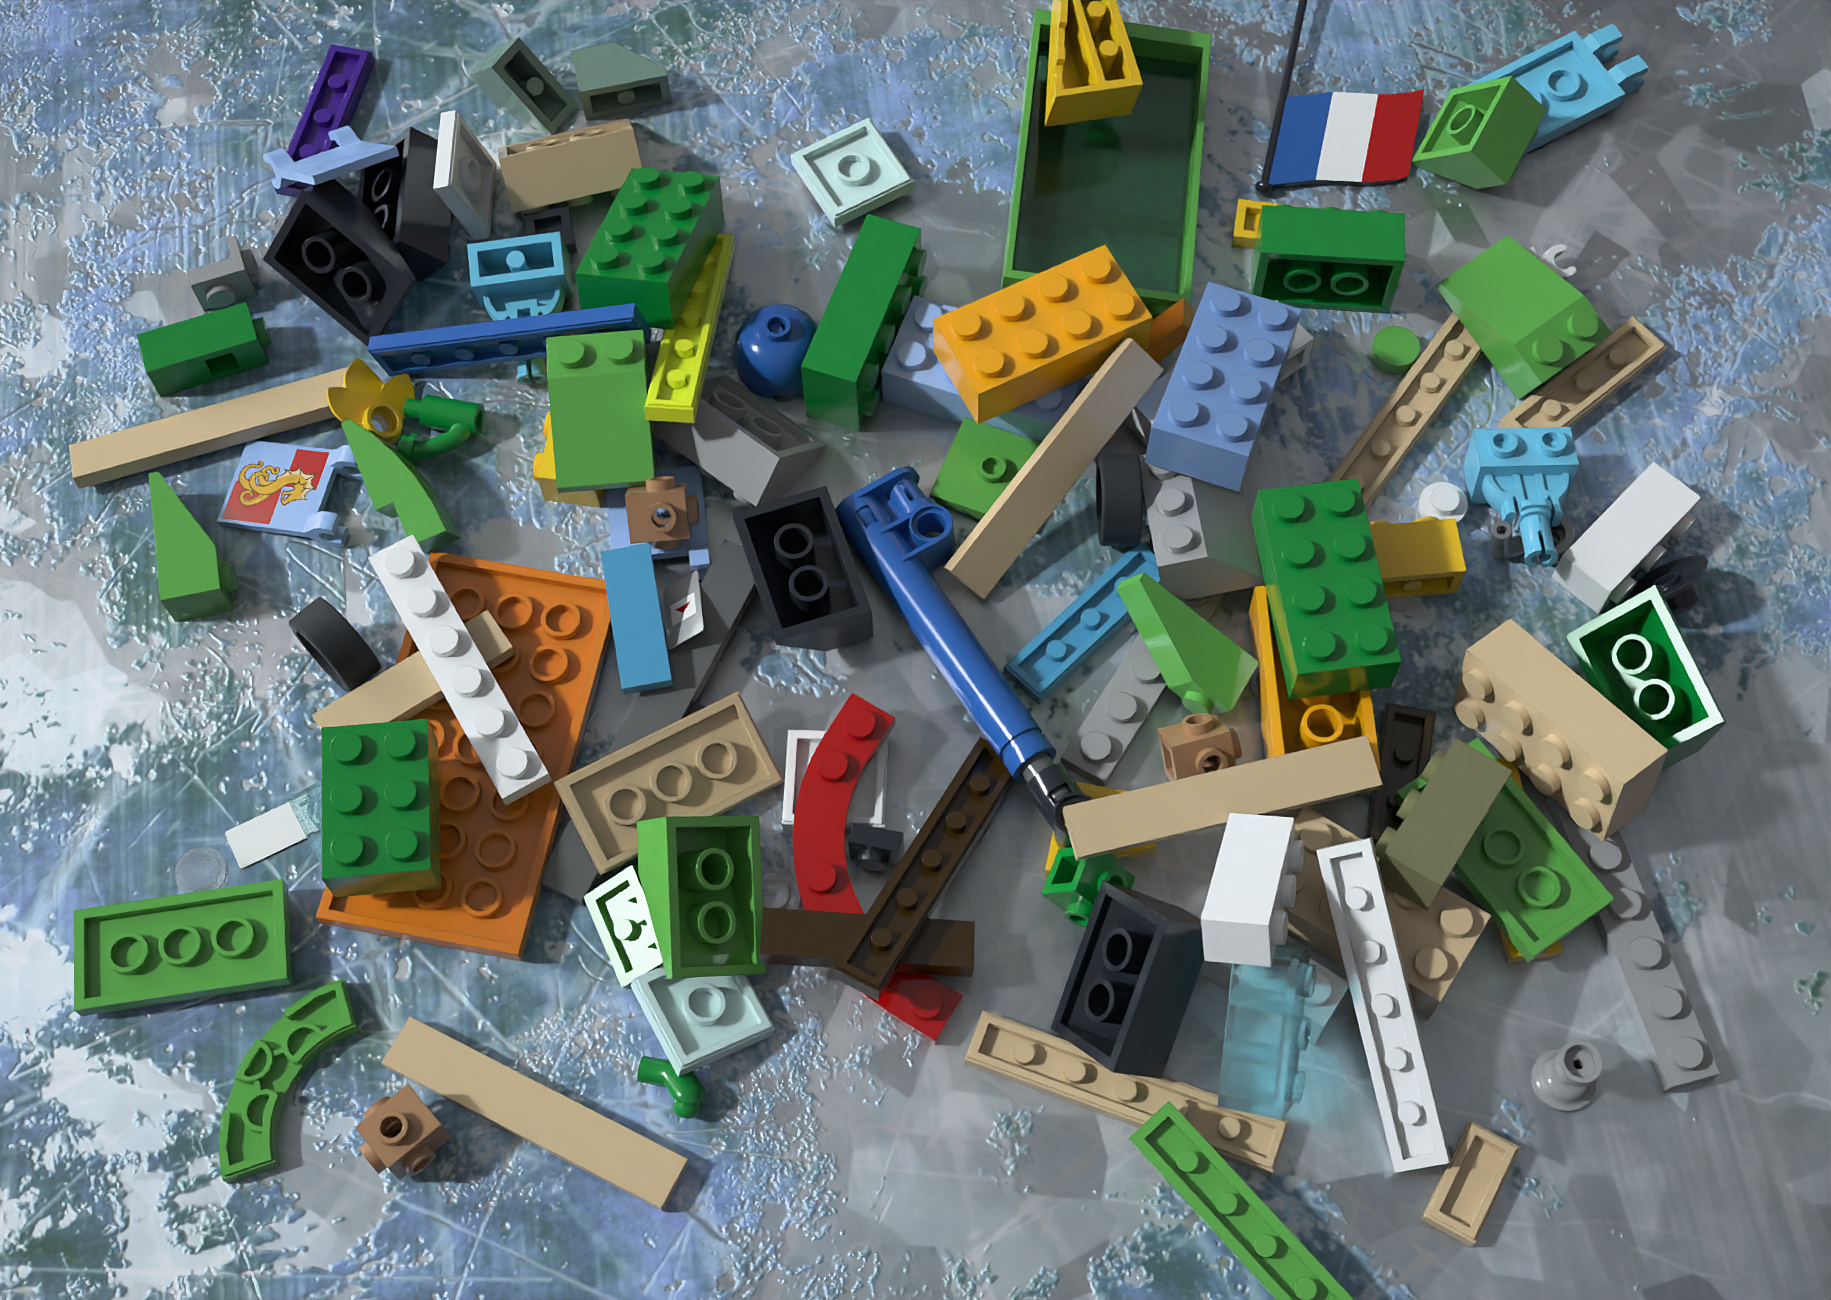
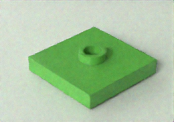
M964 417L929 497L933 498L937 505L981 520L1041 443L984 423L977 425L975 420Z

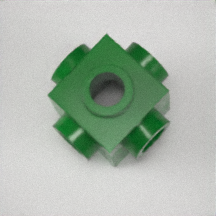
M1072 847L1058 849L1041 895L1062 909L1068 921L1086 928L1102 881H1111L1131 889L1136 877L1119 865L1118 858L1112 853L1076 861Z

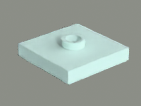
M870 118L791 154L793 167L835 228L914 190L913 179Z
M661 966L632 980L631 988L678 1077L772 1036L775 1030L747 975L667 979L664 966Z

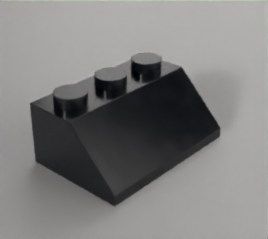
M410 126L388 144L397 147L399 156L361 169L358 199L368 206L417 278L416 281H422L437 269L443 268L450 257L449 231L454 214L433 189L438 140Z
M827 486L732 513L776 645L827 652L874 637L872 610Z
M1103 880L1051 1029L1113 1073L1161 1079L1204 962L1201 919L1178 906L1111 881Z

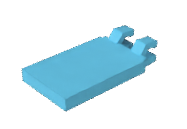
M1610 24L1589 34L1583 40L1576 31H1573L1468 85L1513 76L1547 109L1538 125L1537 135L1526 147L1524 155L1622 105L1626 95L1643 86L1645 80L1641 76L1648 72L1649 67L1637 55L1615 65L1609 71L1605 69L1602 63L1618 55L1619 48L1615 44L1621 42L1623 38L1614 24Z

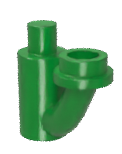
M426 394L423 400L407 398L404 404L405 417L419 419L422 427L447 432L423 441L422 435L419 433H412L410 436L402 435L397 451L417 468L422 459L434 457L458 448L468 441L471 436L480 435L485 419L484 405Z

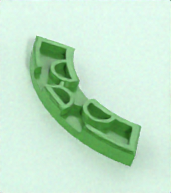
M344 978L316 989L282 1012L284 1016L260 1040L256 1039L243 1058L234 1075L236 1080L228 1099L226 1111L222 1112L220 1123L219 1161L222 1180L227 1184L281 1166L278 1152L279 1124L286 1100L294 1084L308 1065L324 1050L339 1040L360 1031L349 986Z

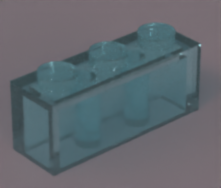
M1288 942L1285 945H1276L1271 967L1232 964L1217 1107L1282 1120L1294 1103L1300 1104L1305 1087V1071L1298 1070L1300 1050L1306 1051L1311 1033V1019L1303 1017L1305 997H1312L1317 978V966L1309 964L1311 946Z

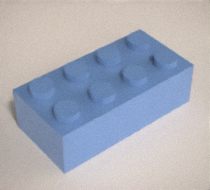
M1208 281L1151 426L1145 463L1240 492L1291 351L1302 309Z

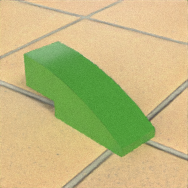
M349 419L341 423L376 511L392 519L399 516L406 536L408 537L413 534L422 552L426 554L461 539L449 511L436 491L408 459L389 443Z

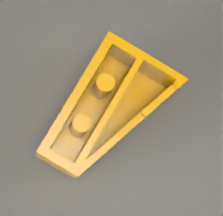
M1053 0L1045 127L1130 115L1143 82L1117 1Z

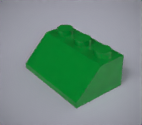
M1652 586L1566 634L1589 684L1668 750L1661 771L1699 752L1727 723L1658 586Z

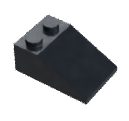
M335 179L318 185H312L301 191L262 259L367 347L370 337L383 334L417 279L368 206Z

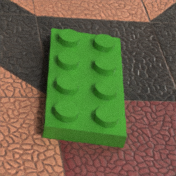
M1478 737L1467 744L1497 761ZM1419 776L1397 791L1394 800L1401 807L1412 788L1422 793L1428 782ZM1509 776L1495 802L1452 870L1484 910L1491 915L1493 921L1528 963L1609 907L1615 900L1511 776Z
M283 879L73 910L74 1011L80 1016L292 984L288 885Z

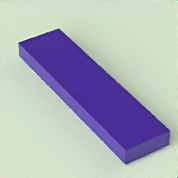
M330 45L286 151L294 162L339 147L336 141L330 140L328 133L345 126H350L375 64L372 51ZM296 181L294 184L280 189L274 187L277 194L298 198L303 189L313 184Z

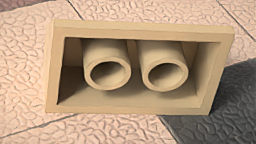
M628 118L498 147V160L512 213L522 211V214L549 210V204L566 201L568 207L580 206L593 202V194L610 191L611 196L616 197L632 168H642L634 130Z

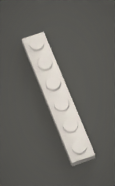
M413 534L368 557L505 805L552 781Z
M1371 837L1320 848L1316 852L1394 1172L1448 1164L1451 1157L1373 839Z

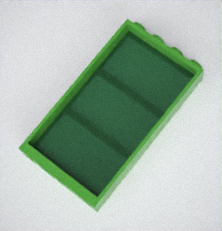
M1036 9L1030 35L1000 290L1106 245L1152 315V320L1182 298H1185L1190 304L1211 34L1123 21L1143 82L1131 114L1045 127L1051 11Z

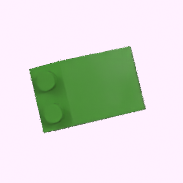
M1509 235L1435 286L1518 400L1612 334L1580 291Z
M644 330L546 337L547 382L558 493L646 486L645 480L655 477L653 421L646 420L645 403L651 383V367Z
M670 816L637 821L639 877L667 979L766 974V964L759 963L763 917L759 816Z

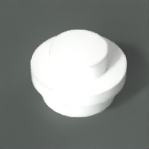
M1435 482L1423 489L1418 500V510L1422 517L1433 516L1439 520L1455 518L1456 524L1463 520L1468 508V501L1463 491L1448 482Z

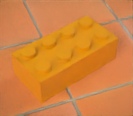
M1103 245L933 319V351L978 425L1097 372L1124 337L1133 339L1143 350H1147L1153 317L1107 246Z
M1255 586L1248 614L1253 658L1259 662L1255 669L1265 759L1367 735L1378 771L1380 772L1381 766L1371 691L1364 690L1289 700L1265 586Z

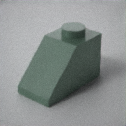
M519 37L496 45L469 74L473 81L500 110L547 136L552 135L578 106L576 101Z
M615 42L571 50L586 120L672 103L666 68Z

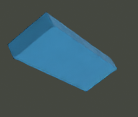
M646 543L601 551L623 694L674 686L650 544Z

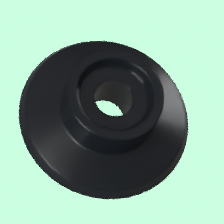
M1688 556L1666 563L1640 578L1636 586L1623 601L1626 602L1656 585L1660 588L1673 616L1678 615L1694 606L1701 599L1702 593L1696 582L1706 573L1708 560L1703 556Z

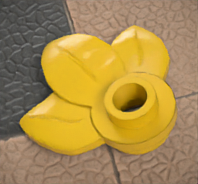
M360 358L354 359L347 368L343 378V387H331L326 390L328 405L341 422L350 419L390 445L394 444L401 436L402 420L406 418L404 416L406 399H415L413 384L408 374L397 375L383 383ZM372 420L377 421L381 425L382 432L376 429Z

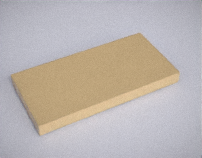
M739 691L555 781L554 785L599 874L602 875L638 856L637 821L670 816H718L783 783L784 780Z

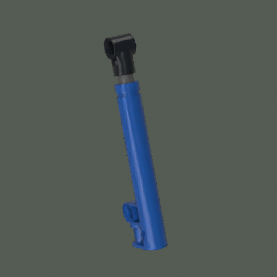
M905 466L893 470L850 494L838 504L835 511L843 533L999 758L1003 760L1004 765L1016 781L1026 780L1028 782L1025 791L1054 831V838L1060 849L1070 848L1072 844L1067 827L1065 826L1066 823L1062 810L1064 806L1094 799L1081 791L1063 764H1055L1053 762L1057 753L1056 749L1046 735L1042 734L1039 725L930 573L947 563L956 551L953 518L950 512L945 507L937 505L933 498L924 495L918 487L920 476L913 467ZM930 533L941 534L940 536L935 538L924 537Z

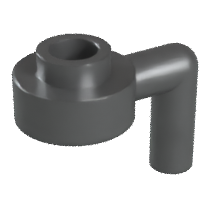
M1564 514L1560 524L1556 527H1551L1552 536L1559 541L1555 546L1558 553V559L1555 563L1559 562L1562 555L1575 543L1576 532L1574 524ZM1506 521L1494 523L1491 529V552L1497 559H1506L1525 554L1521 536L1512 537V527ZM1536 555L1537 561L1540 562L1539 555Z

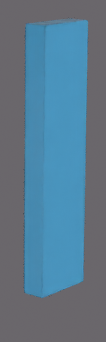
M1141 541L1139 545H1134L1005 664L1003 673L1040 705L1132 619L1116 590L1121 581L1145 572L1161 585L1155 553Z

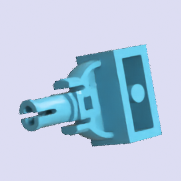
M560 232L467 244L471 288L482 309L487 310L493 321L561 313L565 298L574 297L570 255ZM544 358L516 361L517 382L519 384L533 385L532 375L536 378L537 384L547 381Z
M1571 427L1473 429L1463 465L1470 504L1489 503L1493 509L1501 514L1502 521L1508 522L1511 526L1513 520L1515 521L1513 526L1514 532L1520 533L1527 566L1537 567L1536 555H1539L1541 568L1554 564L1558 559V553L1554 546L1551 527L1558 526L1563 519L1562 503L1567 502L1579 466Z

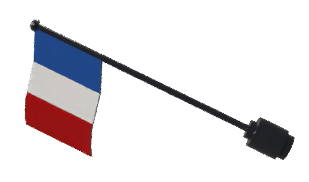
M1299 0L1261 181L1255 184L1256 192L1265 196L1270 194L1273 188L1306 184L1376 186L1406 181L1410 171L1424 89L1397 94L1327 92L1288 97L1308 1Z

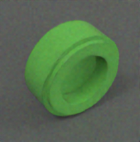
M1401 326L1383 328L1376 334L1370 351L1371 359L1374 365L1385 373L1395 375L1406 373L1417 361L1420 352V342L1417 336L1407 328Z

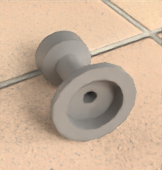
M1572 1040L1562 1048L1548 1050L1538 1057L1532 1067L1531 1084L1534 1093L1543 1104L1555 1111L1567 1113L1580 1110L1591 1101L1596 1092V1081L1603 1070L1602 1055L1596 1046L1585 1040Z

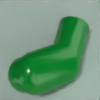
M643 1055L638 1068L637 1081L667 1087L670 1095L675 1099L672 1110L678 1117L692 1119L700 1115L702 1110L701 1102L706 1100L704 1086L694 1071L678 1077L669 1060Z

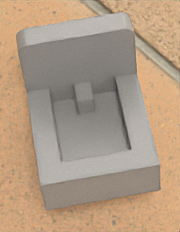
M236 235L226 237L231 258L186 271L190 286L203 311L226 307L233 302L257 295L252 277L260 275L255 257L251 248L242 250Z

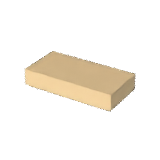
M1469 1121L1421 1220L1472 1247L1476 1243L1520 1147Z

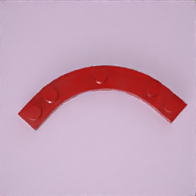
M853 692L813 753L802 779L795 806L792 831L793 862L797 887L804 910L865 914L854 893L848 874L845 857V828L851 801L859 781L896 722L895 717ZM896 972L879 1001L856 990L868 1002L889 1017L933 1044H936L963 1000V995L928 974Z

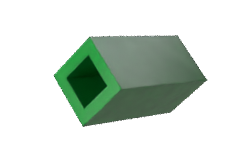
M247 302L137 334L145 371L160 397L270 364L265 349L266 345L272 344L268 327L263 317L255 319Z

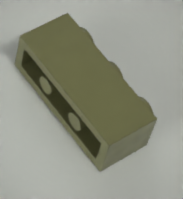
M1457 738L1445 756L1436 751L1420 777L1428 782L1424 790L1420 793L1412 788L1396 814L1404 820L1397 831L1388 826L1375 846L1376 856L1380 858L1378 864L1383 884L1428 911L1501 792L1512 770Z

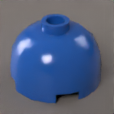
M775 303L760 307L744 320L736 332L733 356L739 379L751 392L766 399H773V395H787L795 393L796 397L804 395L801 365L819 324L807 312L789 304Z

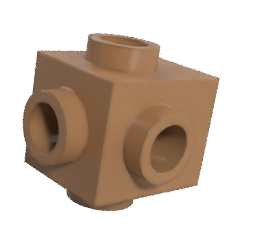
M660 476L646 479V486L628 488L625 494L630 544L652 542L654 549L682 546V539H690L692 525L700 524L697 495L688 494L687 482L675 483L674 476ZM657 509H666L670 512L671 516H662L658 513Z
M1192 714L1183 718L1181 723L1157 729L1165 775L1170 781L1236 766L1235 759L1242 756L1241 745L1234 728L1228 729L1216 714Z
M409 1084L393 1097L386 1096L373 1103L364 1113V1120L355 1127L366 1141L358 1149L378 1174L388 1168L399 1180L407 1174L413 1176L424 1170L434 1160L436 1156L434 1151L451 1138V1135Z

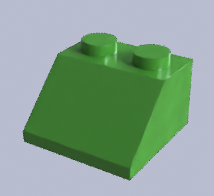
M1513 76L1451 89L1411 162L1421 169L1474 189L1505 185L1517 172L1518 162L1528 144L1537 135L1538 125L1547 109Z

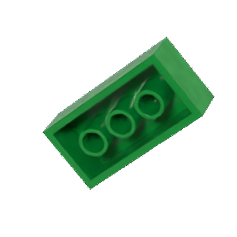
M652 167L632 168L575 272L581 310L635 303L650 328L674 330L708 255L717 240V236L725 223L720 176L703 175L696 171L680 173L659 171Z
M867 214L801 365L806 416L860 432L866 415L873 417L880 399L878 386L882 379L881 370L914 295L924 297L928 278L922 275L926 263L927 250L921 248L920 228Z
M1358 478L1258 490L1251 522L1289 700L1391 687L1402 661Z

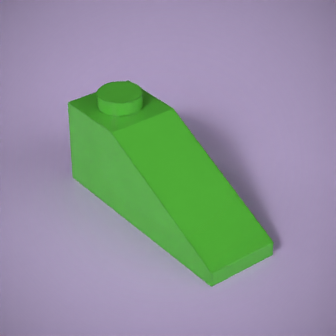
M159 472L149 473L160 601L175 622L234 610L232 592L239 589L234 564L232 562H225L217 547Z
M1145 572L1121 581L1116 590L1168 688L1180 696L1182 704L1194 714L1207 713L1218 715L1232 711L1259 662Z

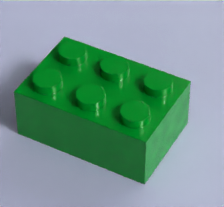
M1287 204L1276 206L1262 205L1251 258L1250 294L1273 301L1277 300L1280 303L1297 308L1389 314L1405 263V214L1388 213L1383 210L1354 211L1341 210L1335 207L1320 209L1293 207Z
M428 719L321 728L322 880L335 898L441 888L438 740Z

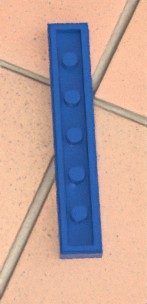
M632 303L372 336L369 339L368 352L388 376H397L401 374L547 357L546 337L644 330L646 344H650L652 330L636 304Z

